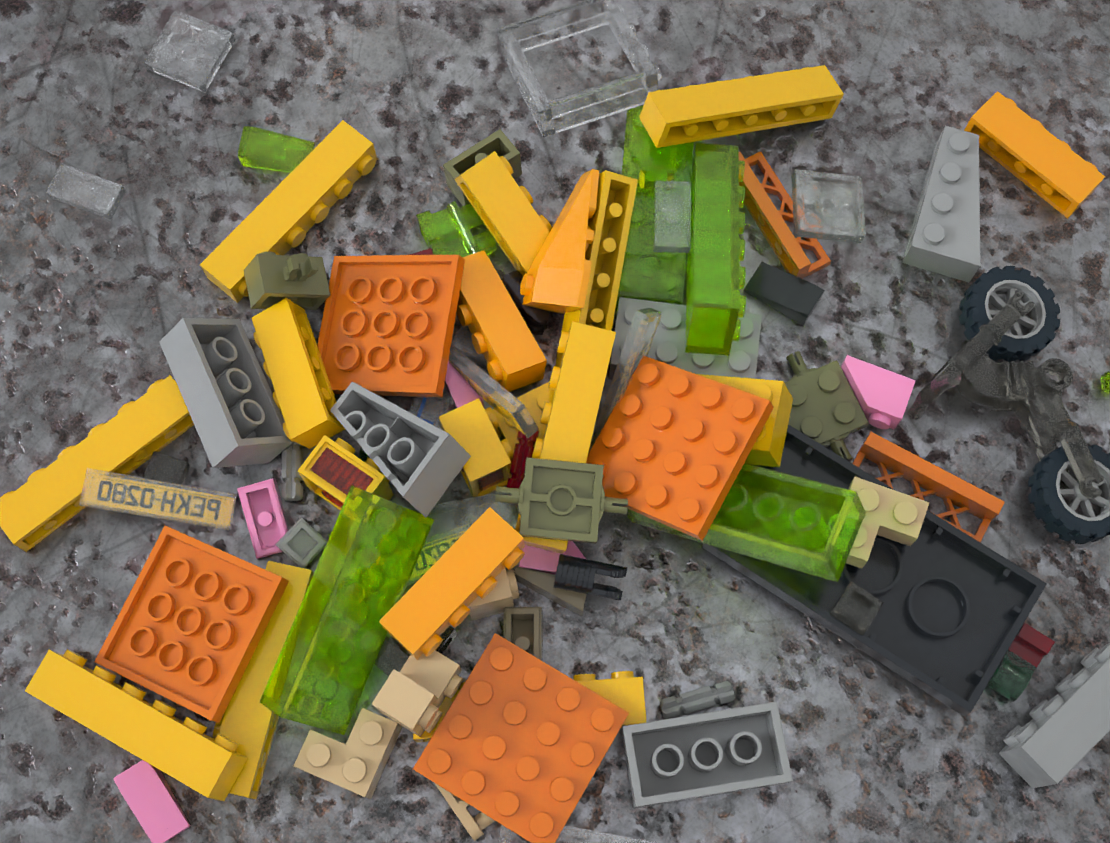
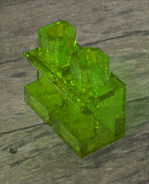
M453 201L444 210L433 214L428 210L416 215L419 230L428 249H432L433 255H460L465 257L485 250L488 256L497 251L496 242L489 230L472 236L469 229L484 222L471 204L458 207L456 201Z

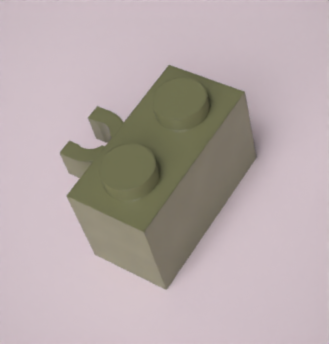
M501 129L443 164L447 186L466 210L472 207V205L454 179L494 151L499 157L504 156L510 163L514 172L512 174L514 179L522 175L520 152Z
M262 252L257 254L244 269L251 309H267L288 298L305 310H317L330 296L322 257H310L304 253L290 256L276 255L274 252Z

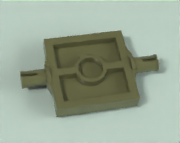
M800 351L795 352L794 355L793 353L788 355L786 359L789 361L795 374L789 381L784 382L793 397L788 424L824 447H831L834 453L845 460L851 461L853 458L844 440L851 433L867 427L869 422L841 366L836 360L819 368L808 369Z
M526 458L524 479L519 488L496 486L495 502L518 504L520 513L519 534L522 537L596 544L599 522L604 512L626 515L628 507H620L628 505L627 498L605 497L602 486L604 465Z

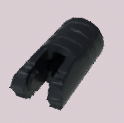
M518 270L507 274L501 280L529 330L534 335H543L544 330L548 326L547 321L551 317L550 312L522 305L524 295L520 294V285L523 276Z
M560 554L554 588L621 600L623 591L614 586L594 583L595 574L623 578L626 577L627 567Z

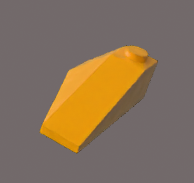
M591 169L581 175L533 261L528 274H524L520 285V294L524 295L522 305L560 314L584 309L592 262L585 259V253L589 244L594 239V230H591V227L588 226V219L593 217L596 210L599 170Z

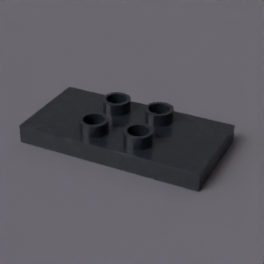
M788 424L780 467L754 465L705 538L702 548L962 716L971 713L1047 583L928 510L918 539L911 546L876 535L868 562L862 569L825 556L853 478L858 477L889 489L892 488Z

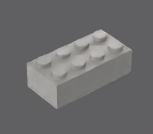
M619 297L615 326L616 335L612 349L609 378H614L636 312L647 310L624 380H630L643 355L694 374L756 379L762 315Z
M182 318L159 341L212 468L269 463L293 443L283 430L284 418L273 399V393L240 319Z
M1110 642L1103 648L1099 649L1097 647L1086 655L1080 662L1084 668L1077 674L1073 675L1070 673L1055 687L1059 693L1049 701L1047 699L1042 700L1029 713L1033 719L1023 727L1020 725L1016 726L1003 739L1007 745L999 752V755L1031 788L1058 784L1110 731Z
M777 702L622 726L621 729L634 809L782 785L793 781Z

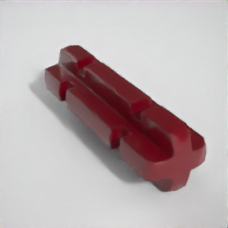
M520 425L523 433L518 430L517 440H519V444H515L509 472L512 477L508 478L506 487L519 488L524 479L526 458H532L533 446L536 438L539 436V428L534 425Z

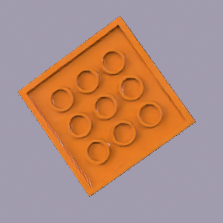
M460 255L334 256L329 280L330 296L325 301L317 344L334 394H343L350 383L354 382L380 396H443L465 259Z
M643 355L592 446L586 463L604 465L602 486L605 497L627 498L628 505L623 507H628V509L703 541L774 406L770 400Z
M164 526L94 662L211 721L219 723L289 580L168 526Z
M495 633L413 767V770L530 843H555L629 713Z

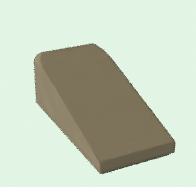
M521 567L515 568L514 573L517 582L566 609L583 616L587 594L554 588L556 576L554 574Z
M505 607L503 638L541 661L543 653L542 607Z

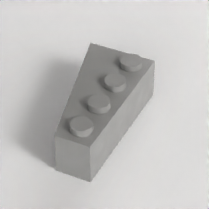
M945 125L934 147L902 263L968 283L980 268L979 135Z
M354 382L350 383L330 410L349 434L359 443L364 452L376 463L386 478L392 482L402 497L424 517L429 515L471 457L449 433Z

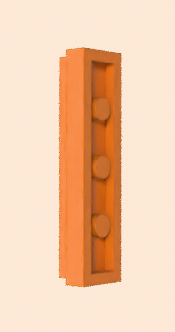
M760 151L746 159L741 152L728 157L725 175L786 272L803 279L829 266L831 263L830 258L762 152ZM756 164L759 166L764 174L762 183L759 182L750 167ZM767 193L778 196L782 202L780 210L776 209ZM785 221L796 224L799 229L797 238L794 237ZM802 248L813 251L818 260L811 264Z
M870 432L852 462L858 468L863 458L876 463L882 476L876 479L884 482V484L892 489L890 480L902 477L911 483L914 494L910 496L921 500L931 495L942 498L947 512L937 514L936 516L980 543L991 520L999 515L1005 501L873 432ZM887 470L893 472V474L888 475ZM920 487L927 491L921 492ZM953 505L959 507V509L954 510ZM969 512L982 519L974 535L961 528L957 518L958 514ZM950 517L951 522L945 520L944 518Z

